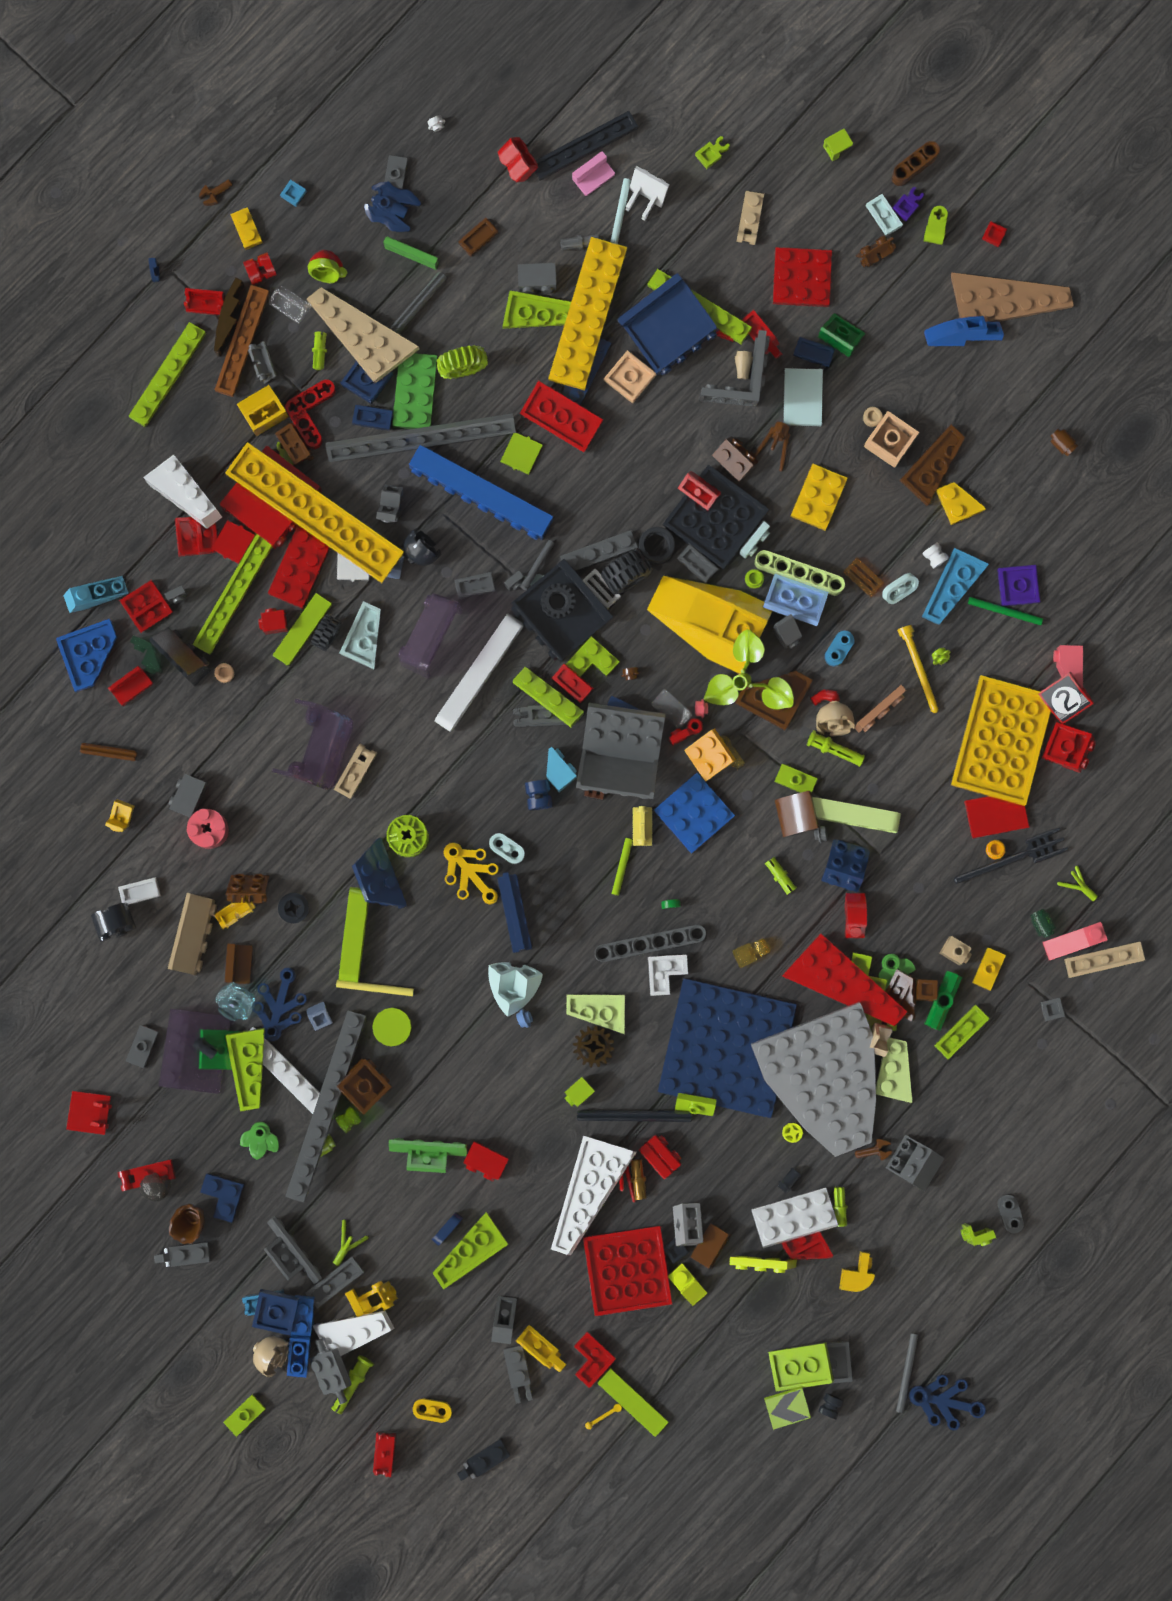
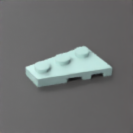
M363 601L339 654L374 670L381 609Z

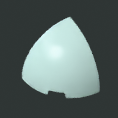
M510 962L491 964L488 969L494 998L507 1016L516 1013L531 1000L543 976L541 972L527 965H523L522 968L512 967Z

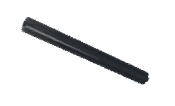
M578 1110L577 1120L691 1122L692 1113L690 1111Z

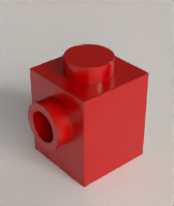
M270 608L261 613V618L258 619L259 628L263 630L265 635L288 632L284 610Z

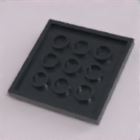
M707 465L700 474V477L721 492L720 496L711 508L706 510L685 494L665 520L663 526L688 545H692L703 556L724 570L769 509L713 467Z

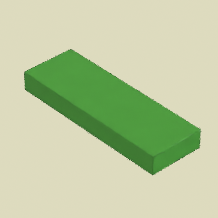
M388 236L383 242L385 249L436 270L439 265L437 257Z

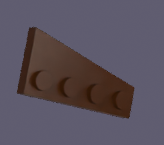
M952 424L900 479L926 506L929 505L933 494L940 485V481L947 472L952 459H954L965 438Z

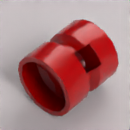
M267 252L259 255L257 260L252 258L243 262L252 285L261 282L263 277L269 279L277 275ZM264 266L262 270H259L258 267Z

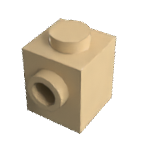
M953 936L947 939L939 953L958 965H962L963 962L966 964L972 955L970 953L971 947Z

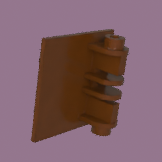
M263 874L231 875L226 891L227 901H231V903H245L246 895H248V903H251L252 898L253 903L266 902L267 894L265 893L269 876Z

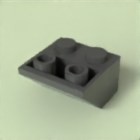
M905 1135L886 1169L925 1192L945 1158Z

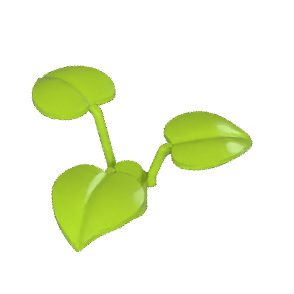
M746 629L737 637L733 646L735 659L739 662L746 661L741 673L735 676L733 681L730 676L725 674L714 676L709 682L704 700L716 705H729L737 700L739 696L738 690H743L747 687L766 688L762 692L764 704L772 709H783L793 706L794 695L788 682L779 677L771 678L768 685L751 683V677L746 673L749 661L753 663L758 662L763 657L765 649L761 639L750 629Z

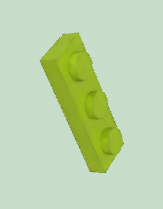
M974 1005L934 1046L946 1059H949L989 1018L977 1005Z

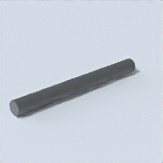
M911 1333L896 1412L904 1413L918 1334Z

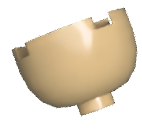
M838 701L829 702L817 714V731L823 735L824 732H831L830 736H842L850 733V729L855 728L853 712L848 706Z
M269 1336L261 1342L258 1341L253 1348V1363L256 1369L267 1377L274 1376L277 1373L274 1370L278 1366L281 1368L289 1355V1347L287 1345L290 1343L275 1336Z

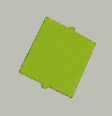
M513 433L500 462L512 467L513 470H519L529 475L542 448V444L531 440L529 436L524 437L518 433Z

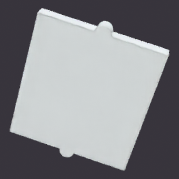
M338 553L337 580H351L352 582L355 580H369V574Z

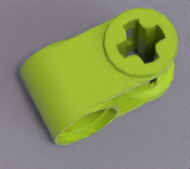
M936 206L932 209L925 230L924 242L943 244L948 212L943 206ZM936 214H940V219H936Z

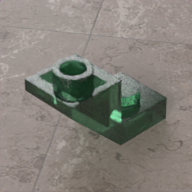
M133 635L130 642L134 645V649L141 653L147 651L141 662L146 667L145 671L154 675L156 672L162 674L163 669L154 646L150 642Z

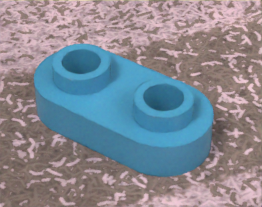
M849 631L839 632L825 653V661L828 665L833 667L839 666L854 644V637ZM846 637L848 639V642L843 643L841 641V638ZM832 653L838 654V658H837V659H833V658L831 657V654H832Z

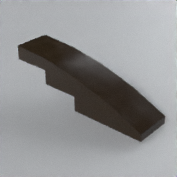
M235 277L226 295L216 328L214 351L219 357L235 332L238 322L234 318L242 306L237 298L245 286L243 281Z

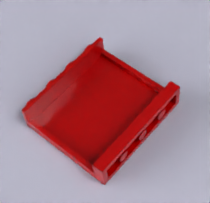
M266 446L263 449L262 453L319 493L322 492L318 484L270 447ZM239 483L233 486L219 504L222 509L232 514L268 542L274 549L277 546L281 547L286 541L285 536L289 531L293 532L297 527L295 522Z

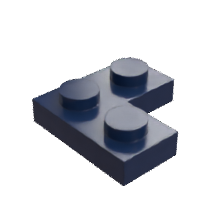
M211 1174L205 1175L200 1193L219 1198L213 1217L233 1222L244 1184Z

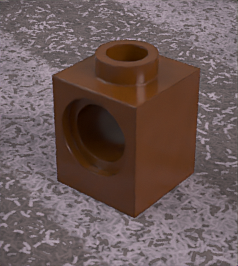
M916 980L915 1001L933 1002L937 1000L938 980Z

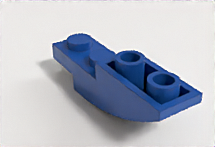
M984 316L950 320L926 329L924 332L928 346H964L966 340H1002L1004 336L1000 322H985Z
M295 1295L299 1297L290 1337L287 1376L306 1378L311 1349L315 1297Z

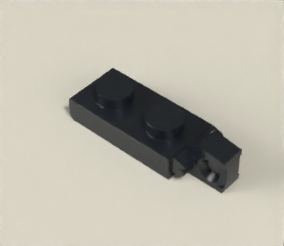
M498 1439L468 1458L463 1463L465 1468L459 1471L457 1475L461 1481L469 1476L474 1479L511 1455L502 1440Z

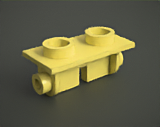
M633 807V846H652V807Z

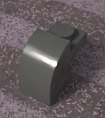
M384 485L376 519L386 523L398 521L403 487Z

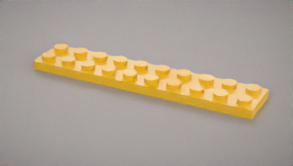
M248 442L225 472L227 476L380 583L384 582L404 554V551Z

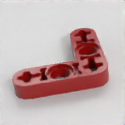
M330 380L320 381L290 399L285 405L287 414L306 445L311 449H317L321 446L322 437L307 412L335 394V386ZM324 385H326L327 387H330V388H329V389H330V392H329V393H327L326 391H323V390H324V388H323ZM318 389L319 393H320L321 396H322L321 398H319V396H318V394H317V392H316L315 390ZM308 394H313L316 396V399L313 403H307L305 401V398ZM300 399H302L303 404H304L306 407L303 408L302 405L298 406L299 404H301L300 401H299ZM294 404L295 406H298V407H297V410H298V411H297V412H294L293 410H292V411H289V410L292 409V408H291V405ZM303 419L309 421V426L305 429L299 427V422ZM311 431L312 435H313L315 438L318 437V438L316 439V440H317V443H316V444H314L313 442H310V443H309V441H311V439H310V436L308 435V432Z

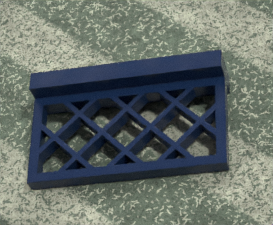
M508 872L503 873V877H498L497 879L513 953L531 950L532 946L517 875H509Z

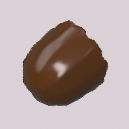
M190 1203L180 1206L169 1221V1234L172 1238L182 1244H192L200 1237L206 1221L203 1209Z

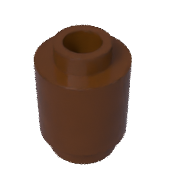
M1058 428L1050 436L1052 438L1050 442L1062 455L1068 456L1078 447L1075 443L1076 440L1065 429L1060 430Z

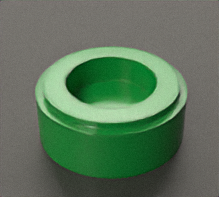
M679 899L666 900L661 902L662 909L681 907Z

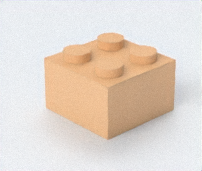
M887 411L867 439L864 447L895 468L919 432Z

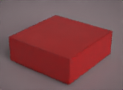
M990 221L982 240L999 247L1007 228Z

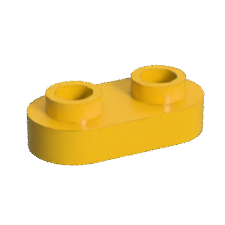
M420 1398L413 1405V1414L419 1419L443 1423L450 1419L452 1409L446 1402ZM425 1405L426 1411H420L419 1406ZM440 1408L446 1410L444 1415L439 1414L438 1410Z

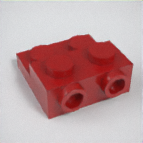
M1056 722L1042 758L1081 773V770L1086 769L1089 759L1087 755L1089 751L1093 752L1096 741H1094V736L1091 733Z

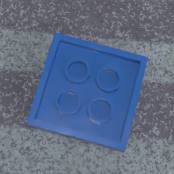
M698 773L693 775L654 809V812L691 854L735 816Z

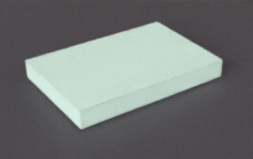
M785 368L783 423L792 426L822 425L823 369Z

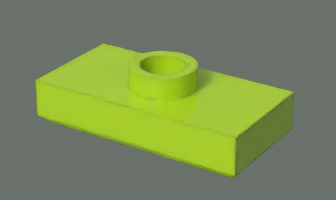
M782 764L774 782L799 793L811 791L812 793L817 778Z
M678 1093L675 1110L713 1116L716 1100Z
M252 1394L223 1423L237 1437L266 1407Z

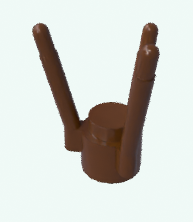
M776 422L754 454L755 456L759 454L771 436L774 439L771 446L772 451L775 449L778 441H783L784 439L779 471L782 472L790 437L788 433L790 427L783 422Z

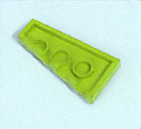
M265 1028L226 1035L240 1111L261 1107Z

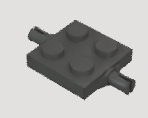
M323 1338L315 1341L319 1353L309 1358L311 1367L315 1372L323 1395L329 1393L336 1394L339 1403L343 1404L347 1402L343 1390L351 1386L352 1383L338 1348L326 1349Z

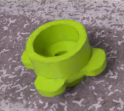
M945 648L936 650L932 654L933 664L942 665L946 663L950 658V650Z

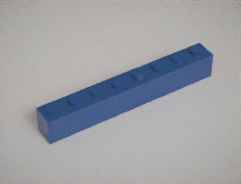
M419 445L409 463V467L412 469L411 472L416 476H425L431 484L435 486L439 484L445 487L444 490L446 492L462 496L461 499L468 504H471V502L475 503L481 511L485 513L489 511L495 514L494 517L502 522L504 520L510 522V526L516 530H525L528 532L527 535L535 540L538 538L543 540L553 522V516Z

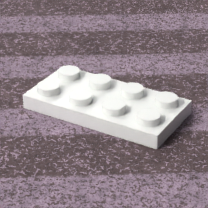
M826 1188L752 1209L763 1248L838 1226Z

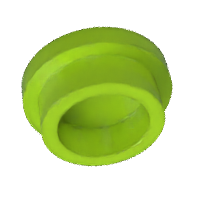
M750 570L745 576L746 585L752 589L759 588L764 582V576L759 570Z

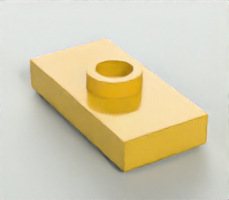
M987 948L972 983L991 991L1006 955Z

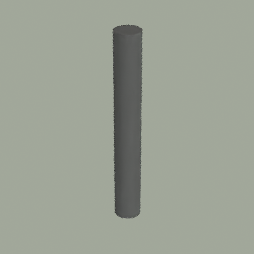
M548 540L522 582L520 586L522 589L527 590L555 545L553 541Z

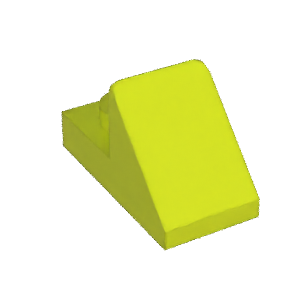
M682 1263L668 1275V1278L692 1306L707 1294Z

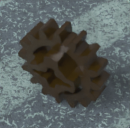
M587 1026V1032L581 1029L582 1035L575 1036L578 1042L573 1043L574 1046H577L573 1053L579 1054L576 1059L580 1060L582 1058V1065L588 1062L590 1068H592L593 1063H596L597 1067H600L601 1061L606 1064L605 1058H612L609 1051L614 1050L613 1047H610L614 1040H608L611 1034H603L604 1028L601 1031H597V1026L594 1027V1030ZM592 1034L589 1041L581 1042L585 1036ZM598 1035L604 1038L606 1045L599 1042ZM592 1041H596V1045L603 1047V1049L599 1048L595 1049V1052H591V1049L584 1045L592 1044ZM581 1049L587 1050L589 1059L582 1054ZM600 1051L605 1052L601 1058L595 1060L597 1053Z

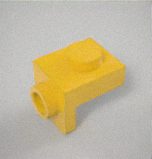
M116 799L110 818L106 821L105 826L110 827L113 831L123 832L130 824L135 806Z

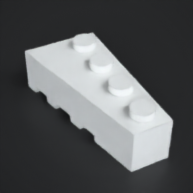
M174 455L143 477L150 487L157 490L162 496L169 499L208 529L222 518L214 505Z

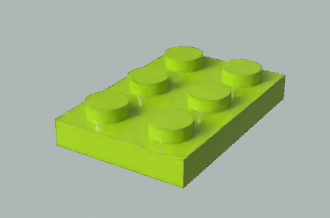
M827 1343L768 1352L776 1391L834 1382Z

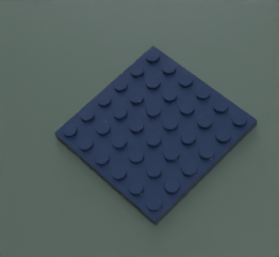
M683 978L657 1092L678 1096V1093L711 1098L716 1100V1106L771 1118L776 1094L763 1078L751 1043L790 1029L793 1023L796 1004Z

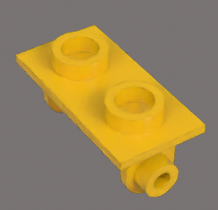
M246 895L245 903H231L214 914V916L219 921L222 929H228L240 917L242 918L250 912H254L253 909L256 906L252 901L248 903V895Z

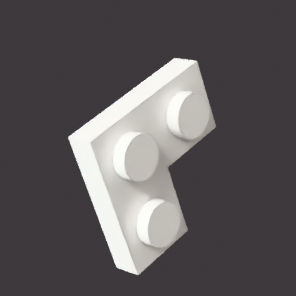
M687 955L648 957L650 996L670 995L669 975L688 974Z

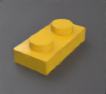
M248 207L230 214L245 250L262 244Z

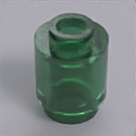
M1045 909L1030 915L1032 918L1031 922L1039 937L1043 936L1045 939L1055 934L1053 930L1056 929V926Z

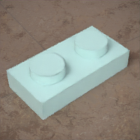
M883 194L866 203L867 209L885 236L902 227L903 224Z
M766 522L761 524L741 549L739 555L746 559L748 555L752 557L758 549L756 546L760 540L764 542L770 534L768 532L770 526Z

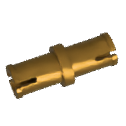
M642 1159L631 1160V1183H633L634 1199H646V1176L643 1173Z

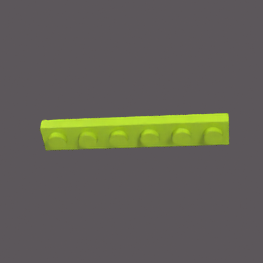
M657 269L647 285L649 288L656 290L671 277ZM691 290L719 328V331L742 345L752 327Z
M190 322L188 323L129 414V418L146 428L205 337V331Z

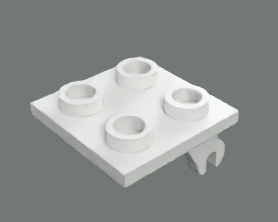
M636 166L629 188L634 193L627 203L625 210L629 211L638 195L641 194L651 200L641 218L645 221L654 205L662 208L669 184L663 179L650 174L647 170Z

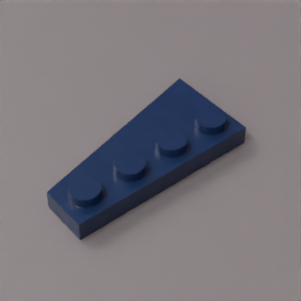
M600 338L585 391L565 385L563 390L564 396L581 406L611 346L610 342Z

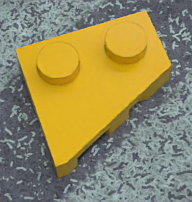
M955 482L936 490L951 525L985 511V507Z

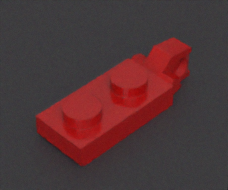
M755 310L751 311L741 320L752 327L749 335L754 341L755 338H758L759 330L767 331L766 336H770L766 354L771 352L776 359L783 355L776 347L780 344L778 339Z

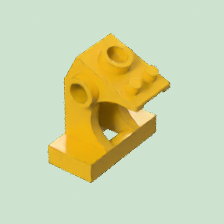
M382 1280L371 1286L372 1290L359 1297L354 1288L345 1293L357 1317L370 1314L380 1308L386 1310L394 1306L393 1301L398 1298L395 1288L389 1281L384 1284ZM377 1292L382 1302L372 1307L367 1297Z

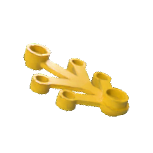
M457 843L446 845L444 856L449 862L445 882L448 885L456 883V862L462 868L460 889L457 892L458 898L461 900L468 898L469 877L483 893L482 898L485 903L490 905L496 903L498 900L497 892L494 889H489L475 872L495 875L498 873V866L494 863L489 865L469 864L463 859V857H472L481 861L485 859L486 852L483 849L465 850ZM451 849L457 850V854L455 856L450 855ZM482 851L484 856L478 858L477 852ZM490 866L496 867L494 873L489 872ZM448 876L454 877L452 883L447 881ZM462 890L466 891L467 895L464 898L460 897L459 895L460 891ZM488 893H493L494 898L492 900L486 898Z

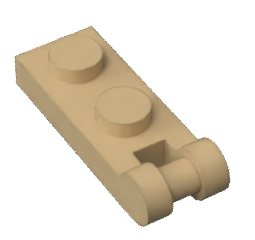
M745 192L737 242L742 243V241L755 245L764 194ZM744 230L752 231L751 235L744 234Z
M361 743L334 788L335 791L349 799H352L377 755V752L369 751ZM361 755L367 758L365 762L359 760Z

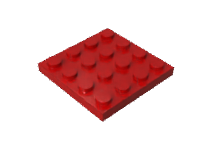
M660 1226L583 1237L595 1316L672 1304Z

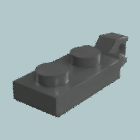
M203 1242L164 1249V1254L154 1255L155 1263L165 1262L166 1267L211 1262L209 1243Z

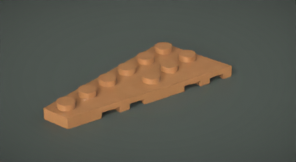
M951 273L960 318L984 316L985 322H1000L1068 309L1074 306L1069 287Z

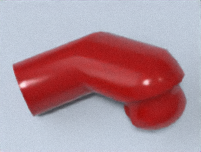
M823 689L811 697L810 700L816 706L823 700L839 702L840 698L836 691Z

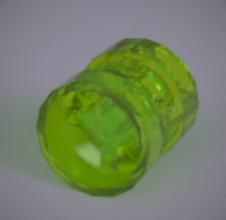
M351 1106L346 1109L345 1114H339L335 1117V1120L345 1133L351 1130L353 1124L358 1125L362 1122Z

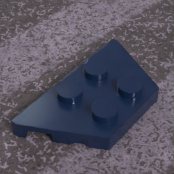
M380 837L352 865L365 902L379 903L385 906L393 905L402 909L407 904Z

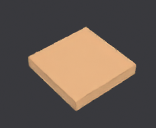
M627 350L606 375L604 381L631 403H634L657 374Z

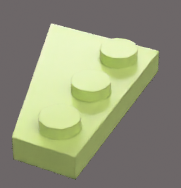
M567 995V1015L624 1034L625 995Z
M888 1038V1053L885 1057L882 1056L876 1082V1094L912 1103L907 1042Z

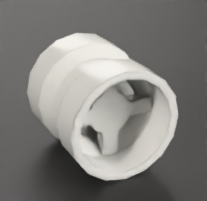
M938 542L923 552L925 558L931 561L930 565L933 569L949 559L946 553H942Z

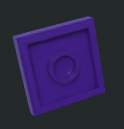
M1036 565L997 569L1001 606L1040 603Z

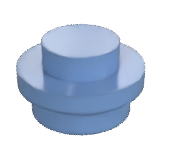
M521 1009L516 1014L520 1027L528 1028L531 1026L533 1019L529 1011L526 1012L525 1009Z

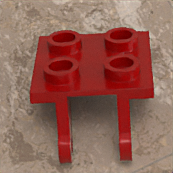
M72 1091L66 1130L105 1135L106 1128H109V1124H107L109 1109H112V1105H110L111 1096Z

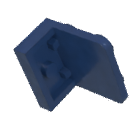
M837 839L833 840L821 881L858 892L864 879L870 854L869 849Z

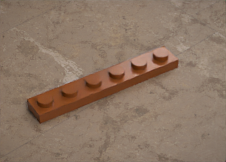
M253 285L250 286L215 387V392L234 397L249 354L248 346L253 342L270 293L269 290Z

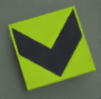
M802 1386L764 1398L773 1430L811 1418Z

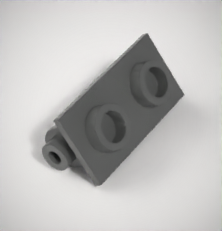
M263 341L257 346L256 344L249 345L248 353L252 362H257L254 365L257 379L266 384L276 377V373L266 343Z

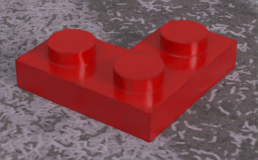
M587 1331L574 1345L588 1359L575 1375L590 1388L616 1358Z

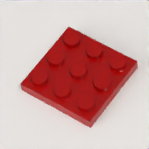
M776 247L773 304L829 307L832 250Z

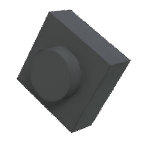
M517 571L504 582L505 587L509 592L512 589L517 590L520 588L524 576L520 571Z
M183 586L165 593L167 600L170 603L174 602V604L184 601V597L188 596Z
M1060 998L1040 1002L1045 1021L1065 1017Z

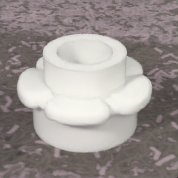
M441 115L431 118L427 122L429 125L428 129L434 132L440 131L444 128L445 120L442 119Z

